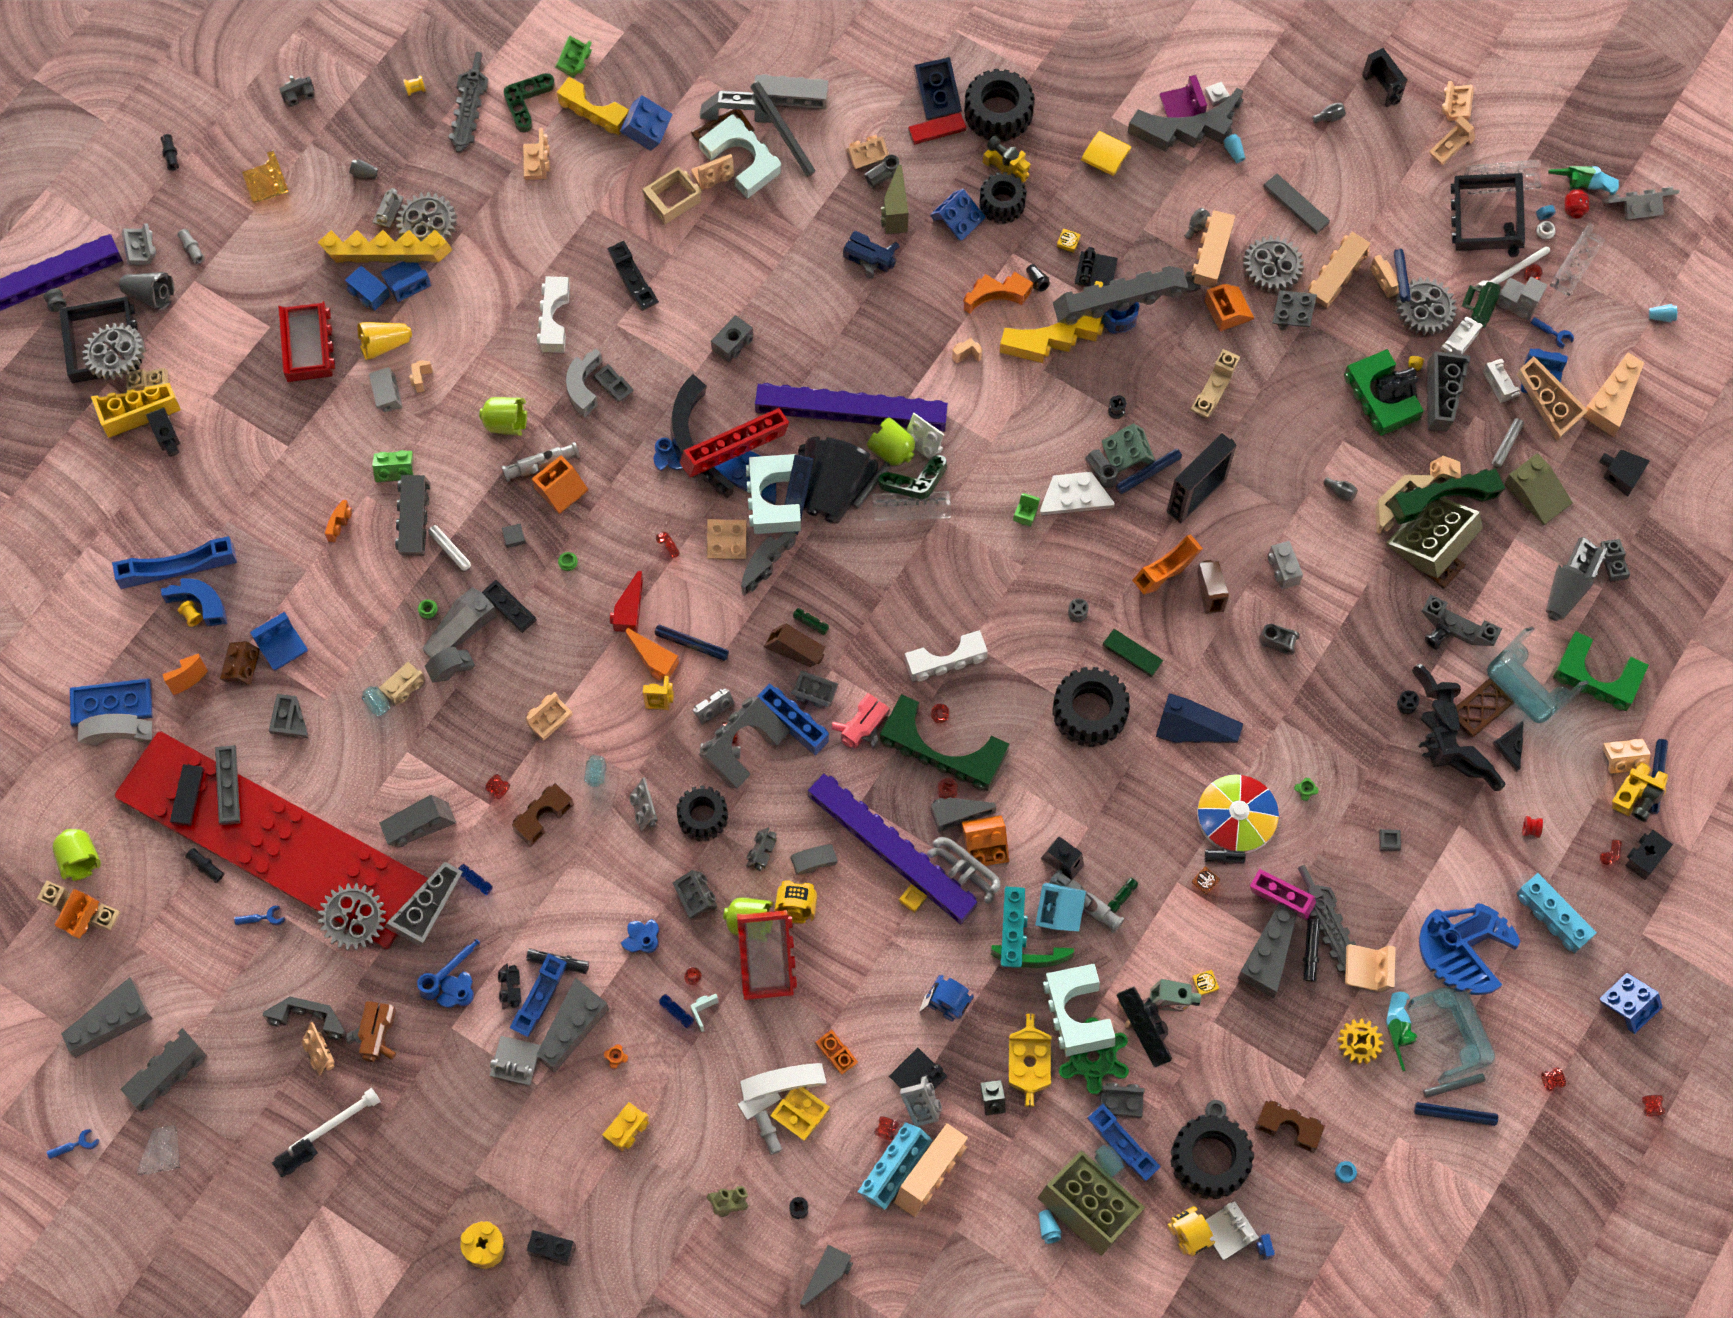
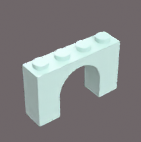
M733 114L699 139V149L711 161L730 147H743L752 153L755 159L753 164L735 178V187L747 199L781 173L780 160L776 156L773 157L769 153L767 146L763 143L761 144L757 140L756 135L752 131H748L742 120L737 119Z
M795 454L749 457L750 465H746V476L750 477L751 481L747 482V491L752 493V498H748L749 510H753V515H749L750 527H754V534L801 531L799 504L777 506L767 503L761 497V492L766 486L775 482H788L790 480Z
M1095 964L1046 973V982H1043L1044 992L1049 994L1050 1000H1048L1050 1013L1054 1012L1055 1015L1053 1019L1054 1029L1060 1033V1037H1058L1060 1050L1064 1049L1066 1056L1115 1046V1034L1110 1019L1092 1023H1079L1072 1020L1064 1009L1066 1003L1071 998L1099 991L1100 981Z

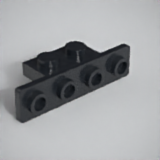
M1136 987L1119 992L1116 996L1153 1067L1170 1062L1172 1056L1164 1043L1165 1038L1169 1034L1168 1027L1161 1020L1157 1005L1154 1002L1152 1003L1150 997L1142 1000Z

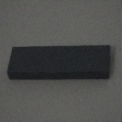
M497 580L482 591L493 606L522 633L537 620Z
M183 764L170 818L171 824L192 825L204 773L202 766Z

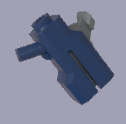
M855 230L843 249V257L863 266L866 277L873 279V271L875 269H880L887 273L889 269L894 268L897 260L894 258V251L900 248L897 242H894L887 248L870 242L869 236Z

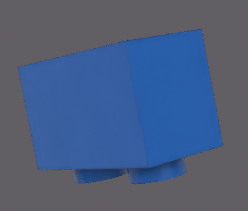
M361 265L345 279L348 293L353 297L357 296L366 308L370 307L375 311L390 297L388 287Z

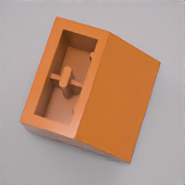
M1222 284L1207 290L1204 301L1219 332L1254 320V316L1239 287Z
M562 455L532 478L534 489L558 514L562 513L589 491L574 467Z
M1001 815L962 822L965 849L984 866L1010 862L1006 826Z

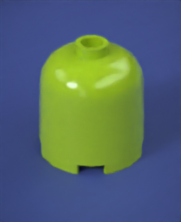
M491 397L485 402L483 408L480 409L479 418L482 420L485 429L489 432L522 436L521 429H525L527 424V411H524L523 404H526L524 398Z
M889 417L880 424L882 429L879 433L876 434L874 432L866 446H868L867 448L892 466H899L905 461L909 463L915 455L913 453L915 440L912 435Z
M67 829L54 840L52 846L59 873L64 880L67 877H72L73 881L81 880L91 876L93 869L100 868V858L87 832L80 829Z
M745 897L734 899L729 908H725L723 919L726 920L729 932L738 936L737 914L770 912V907L773 908L774 903L773 901ZM773 920L747 923L748 939L766 942L767 937H765V934L771 932Z

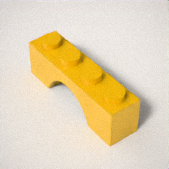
M568 77L557 91L558 103L564 108L573 110L578 116H584L589 119L591 123L602 126L607 132L619 136L629 109L616 102L606 106L590 104L585 99L584 85Z

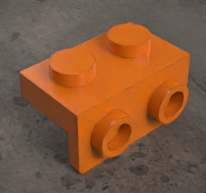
M73 889L55 922V926L80 939L86 933L91 917L98 911L99 901L90 895Z

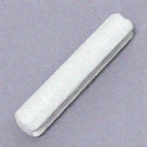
M437 525L429 528L428 532L462 571H466L471 567L468 559Z

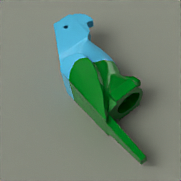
M1569 166L1568 169H1549L1548 174L1569 177L1570 191L1581 187L1590 190H1604L1609 192V195H1614L1618 191L1619 180L1606 175L1597 166Z
M1400 991L1392 993L1386 1026L1402 1072L1406 1070L1399 1047L1416 1043L1418 1036L1411 1031V1021L1404 1009L1407 999L1409 1000L1410 997L1407 993Z

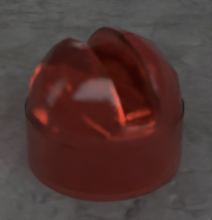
M695 967L687 969L684 974V980L689 985L697 984L702 977L701 971Z

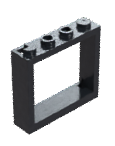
M1523 173L1454 176V184L1450 185L1451 194H1454V199H1451V211H1455V216H1451V226L1455 227V233H1452V244H1456V251L1524 248ZM1515 188L1516 237L1462 239L1460 189Z
M127 296L59 309L67 375L72 384L100 379L96 374L93 375L88 368L78 369L72 321L125 312L127 326L130 325L132 329L138 330L136 319H133V314H136L134 303H130ZM135 364L136 370H140V365Z
M1221 433L1174 479L1166 512L1180 524L1227 479L1237 446L1232 438L1229 439Z

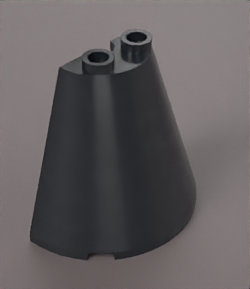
M819 436L807 439L805 443V457L814 458L804 505L806 513L811 516L820 514L829 523H839L852 503L877 472L879 465L876 459L871 460L869 458L871 454L865 450L839 439L827 437L825 440H820Z

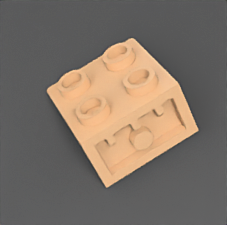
M539 128V144H524L525 180L547 179V172H550V162L548 160L550 148L548 137L544 135L543 128Z
M731 154L691 169V173L700 189L712 188L715 184L728 181L734 177L733 157Z
M1351 944L1346 946V985L1377 992H1383L1394 987L1395 947L1388 945L1379 950Z

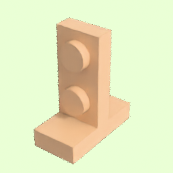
M1460 116L1456 120V126L1429 151V154L1443 166L1466 143L1470 145L1475 140L1474 127Z

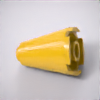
M361 322L357 324L358 339H361L362 345L360 348L365 360H371L409 342V338H412L411 328L407 327L405 323Z

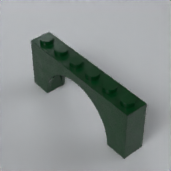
M901 694L880 733L882 744L888 748L894 747L900 750L905 756H913L924 765L930 764L935 766L942 773L946 774L948 772L961 782L967 781L978 790L984 789L989 791L1009 751L1010 744L991 735L988 742L982 748L969 755L947 756L940 754L928 747L917 731L915 718L919 710V702Z

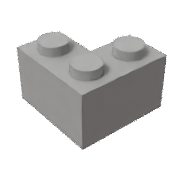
M1509 277L1496 304L1500 305L1503 309L1516 313L1521 318L1530 320L1548 285L1533 277L1529 278L1526 285Z

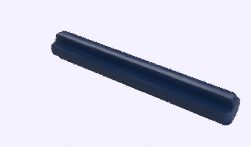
M1395 249L1393 253L1401 302L1405 303L1411 300L1403 249Z
M1174 449L1118 483L1116 490L1119 494L1127 492L1180 460L1182 453L1179 449Z
M659 624L655 629L654 633L656 636L726 661L729 656V650L663 625Z
M1658 739L1656 741L1652 778H1655L1658 771L1665 772L1668 741L1666 739ZM1661 800L1658 804L1651 806L1648 810L1649 814L1656 815L1659 813Z
M1417 1102L1414 1106V1113L1417 1115L1492 1126L1498 1124V1114L1421 1102Z

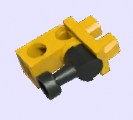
M993 136L986 145L988 150L983 154L982 163L986 166L993 164L1001 170L1002 174L1003 172H1008L1007 175L1012 173L1015 175V178L1019 177L1021 179V183L1025 182L1029 177L1027 171L1031 167V164L1025 160L1026 153L1022 150L1018 152L1016 147L1007 149L1000 144L1001 141L998 137Z
M1641 763L1636 770L1632 768L1630 775L1612 800V809L1630 816L1638 798L1643 799L1641 807H1636L1632 815L1639 821L1647 822L1650 816L1648 810L1653 804H1658L1666 793L1668 775L1658 771L1655 778L1648 776L1651 768L1644 763Z

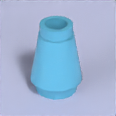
M1233 134L1224 139V147L1235 162L1240 163L1244 161L1246 157L1241 138L1237 134Z
M1669 304L1649 308V319L1670 323L1677 321V306Z
M1041 1211L1038 1214L1041 1238L1046 1244L1059 1241L1062 1231L1051 1211Z

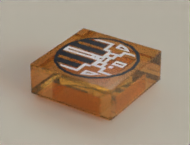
M1205 866L1191 883L1205 895H1208L1221 879Z

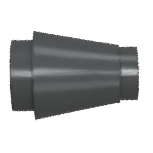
M360 159L352 160L349 174H353V177L376 179L378 168Z

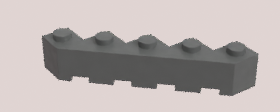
M1167 266L1163 267L1162 271L1152 274L1151 271L1136 274V278L1125 281V278L1110 281V285L1100 288L1099 285L1083 288L1084 292L1073 294L1070 291L1064 293L1053 302V306L1059 323L1073 325L1083 316L1100 318L1109 309L1123 312L1127 311L1136 302L1146 305L1153 304L1162 295L1178 298L1189 287L1182 268Z

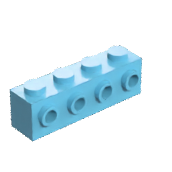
M1539 873L1533 876L1516 893L1520 902L1528 906L1533 911L1534 916L1538 920L1543 921L1548 926V930L1553 935H1557L1562 940L1564 947L1574 954L1597 933Z
M905 1122L894 1140L887 1147L883 1156L876 1163L872 1172L863 1182L858 1193L869 1203L885 1210L933 1140L921 1128Z

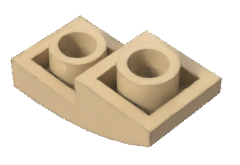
M165 368L148 372L140 369L129 372V376L126 374L127 390L134 389L139 391L144 390L145 387L168 383V370Z

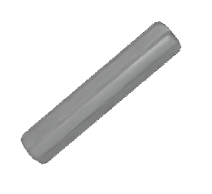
M1519 418L1514 419L1492 461L1493 466L1497 468L1502 466L1524 425L1523 420Z

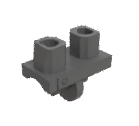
M293 75L289 76L290 82L285 83V86L279 88L283 101L287 102L290 107L298 104L297 97L304 95L306 100L315 97L314 86L310 76L303 79L301 77L294 79Z

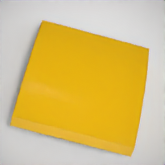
M1099 131L1087 147L1081 161L1114 176L1121 167L1122 161L1130 153L1132 146Z
M801 1087L790 1090L785 1099H782L771 1114V1117L805 1141L830 1110V1107Z

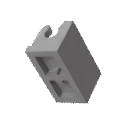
M387 367L370 373L369 376L376 407L378 409L383 408V412L403 408L396 376L391 369Z

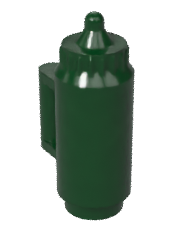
M1489 281L1483 285L1482 289L1469 285L1461 306L1473 311L1471 319L1482 324V328H1485L1487 323H1489L1501 293V286ZM1475 291L1480 292L1475 307L1470 306Z

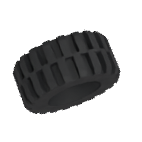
M993 69L992 72L988 70L983 72V75H977L970 82L965 93V119L968 122V126L972 130L975 129V133L978 136L983 135L984 139L987 140L996 136L999 139L1008 141L1011 137L1017 138L1020 136V132L1024 133L1032 122L1035 96L1031 85L1027 84V80L1024 77L1020 78V74L1016 72L1011 73L1007 69H1004V71ZM1001 97L1010 100L1015 105V108L1009 112L996 113L988 110L983 103L991 98Z
M1083 667L1080 672L1077 670L1070 672V677L1065 676L1062 679L1054 695L1052 714L1055 716V725L1060 726L1059 731L1062 735H1068V740L1071 742L1077 740L1078 745L1084 746V743H1089V747H1095L1096 743L1104 745L1107 744L1108 739L1113 741L1117 737V733L1120 734L1124 729L1130 710L1129 693L1125 692L1126 686L1124 683L1119 684V677L1109 675L1110 671L1106 669L1103 672L1098 671L1099 667H1093L1092 670ZM1082 694H1097L1108 703L1110 707L1109 714L1099 720L1084 719L1073 709V700Z
M1203 1114L1195 1120L1191 1119L1180 1129L1171 1148L1172 1159L1170 1161L1171 1167H1174L1176 1179L1179 1178L1181 1180L1180 1185L1183 1188L1188 1187L1191 1190L1189 1193L1196 1195V1193L1200 1194L1201 1198L1208 1199V1197L1220 1199L1221 1196L1225 1195L1227 1197L1243 1185L1253 1167L1254 1152L1251 1149L1253 1144L1251 1140L1247 1139L1248 1133L1245 1129L1241 1130L1239 1128L1240 1124L1234 1121L1232 1123L1228 1121L1229 1117L1223 1115L1220 1118L1217 1117V1114H1210L1206 1117ZM1205 1138H1213L1224 1143L1232 1156L1229 1169L1220 1175H1211L1200 1170L1192 1157L1193 1148L1198 1141Z

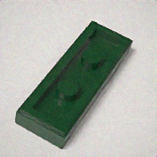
M1116 629L1112 630L1102 645L1150 677H1153L1163 663L1161 658Z

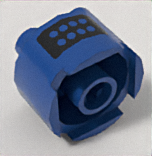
M1139 302L1134 303L1127 311L1123 312L1109 309L1102 316V324L1113 334L1132 329L1136 325L1140 307Z
M938 975L926 995V999L931 995L927 1007L935 1011L938 1009L944 1013L943 1016L949 1021L953 1022L955 1018L961 1019L973 1000L974 995L971 994L969 996V990L954 979L949 978L946 981L943 980V975Z

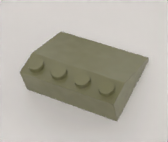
M1440 498L1425 506L1416 520L1404 523L1386 542V545L1421 572L1438 578L1483 529L1481 515L1477 510L1445 498Z
M1082 1150L1045 1186L1037 1197L1100 1256L1114 1244L1145 1209L1136 1198Z

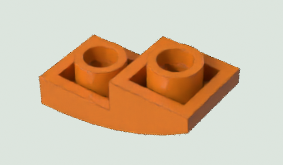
M342 500L328 521L325 531L328 542L336 543V538L341 533V525L347 526L348 519H351L352 508L349 507L347 500Z
M832 1029L815 1041L818 1048L841 1075L858 1063L847 1046H844Z

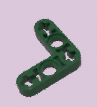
M543 73L510 84L504 88V98L518 131L528 132L532 129V119L524 100L552 91L555 87V82L551 74ZM528 85L534 86L532 91H526L524 88ZM510 92H513L515 94L514 100L512 99ZM517 105L523 107V109L518 112L513 110V108ZM521 117L524 118L526 125L521 123Z
M942 455L931 457L917 479L896 473L884 472L878 477L881 490L916 499H926L932 494L946 472L947 461ZM930 475L935 476V477L932 478V479H927V478H926L927 476H930ZM902 484H909L908 487H900Z

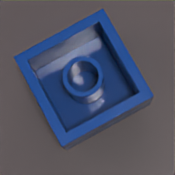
M641 95L632 103L620 132L651 151L661 143L673 114Z

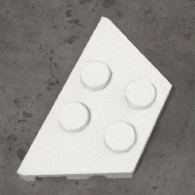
M1092 472L1054 475L1041 506L1040 515L1114 508V501Z

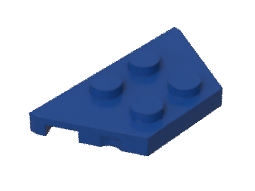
M748 451L715 466V468L732 482L734 486L748 492L747 482H750L751 478L746 476V465H750L749 457L762 456ZM777 482L766 486L761 492L763 500L774 505L776 503Z

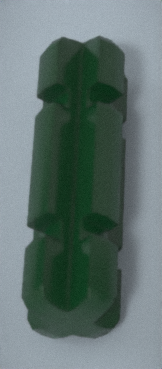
M800 608L794 611V619L801 620L803 624L813 630L817 629L822 635L828 632L829 625L825 622L821 623L818 618L809 613L805 614L804 610Z
M1129 878L1107 905L1113 913L1119 910L1120 905L1122 906L1132 894V891L1137 888L1138 882L1135 879Z

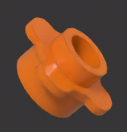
M616 1044L604 1052V1058L608 1059L609 1066L612 1069H616L619 1064L628 1061V1055L624 1054L620 1044Z

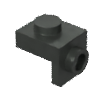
M1001 1080L980 1083L985 1115L1005 1113V1096Z

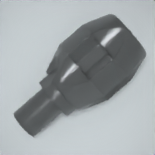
M1333 103L1328 105L1320 114L1312 116L1314 123L1322 120L1334 122L1342 119L1346 115L1343 103Z
M1199 208L1192 215L1188 227L1189 230L1184 235L1187 239L1191 240L1195 233L1205 228L1208 216L1210 217V213L1206 209Z
M1326 477L1323 484L1331 487V490H1333L1337 497L1343 500L1353 501L1357 495V488L1348 481H1334Z

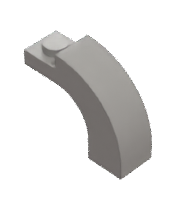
M596 348L592 352L587 353L583 361L576 357L570 364L566 375V386L570 402L584 418L598 406L597 397L584 385L587 376L602 363L601 353Z
M103 714L89 717L78 723L79 743L97 746L105 740L116 738L147 743L152 740V721L137 719V715Z

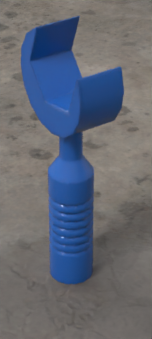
M1536 317L1531 321V324L1547 334L1556 336V344L1560 348L1565 346L1561 341L1562 338H1568L1571 342L1574 340V336L1570 331L1563 330L1557 333L1551 326Z
M272 906L268 909L266 915L234 917L235 925L268 919L272 925H281L285 921V917L278 920L273 917L274 911L281 908L279 906Z
M86 1129L80 1133L79 1141L75 1143L69 1142L47 1151V1155L51 1159L72 1151L74 1147L79 1145L88 1150L93 1149L98 1145L99 1140L96 1139L92 1143L86 1142V1135L91 1132L90 1129Z

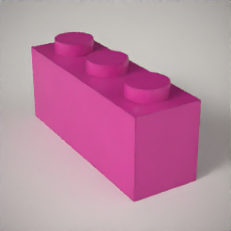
M1261 869L1258 870L1250 885L1252 893L1277 906L1279 903L1296 912L1297 916L1307 920L1316 904L1313 895Z

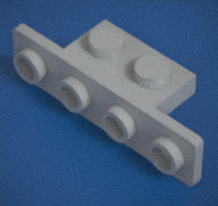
M1673 187L1662 188V192H1655V189L1644 190V194L1637 195V191L1628 192L1625 197H1619V194L1608 195V199H1602V203L1624 201L1625 219L1664 215L1662 196L1680 194V190H1673Z

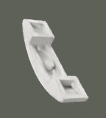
M822 1063L781 1068L740 1081L744 1102L765 1098V1095L805 1086L807 1089L827 1084Z

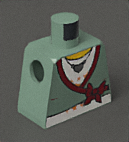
M1160 979L1150 988V999L1152 1003L1154 1002L1159 1010L1181 1012L1190 1005L1199 1006L1201 994L1191 993L1192 986L1190 984Z

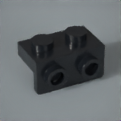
M1404 374L1399 376L1400 379L1393 380V378L1381 380L1382 383L1375 384L1378 400L1383 403L1394 404L1414 395L1417 398L1415 383L1418 382V378L1411 376V374Z

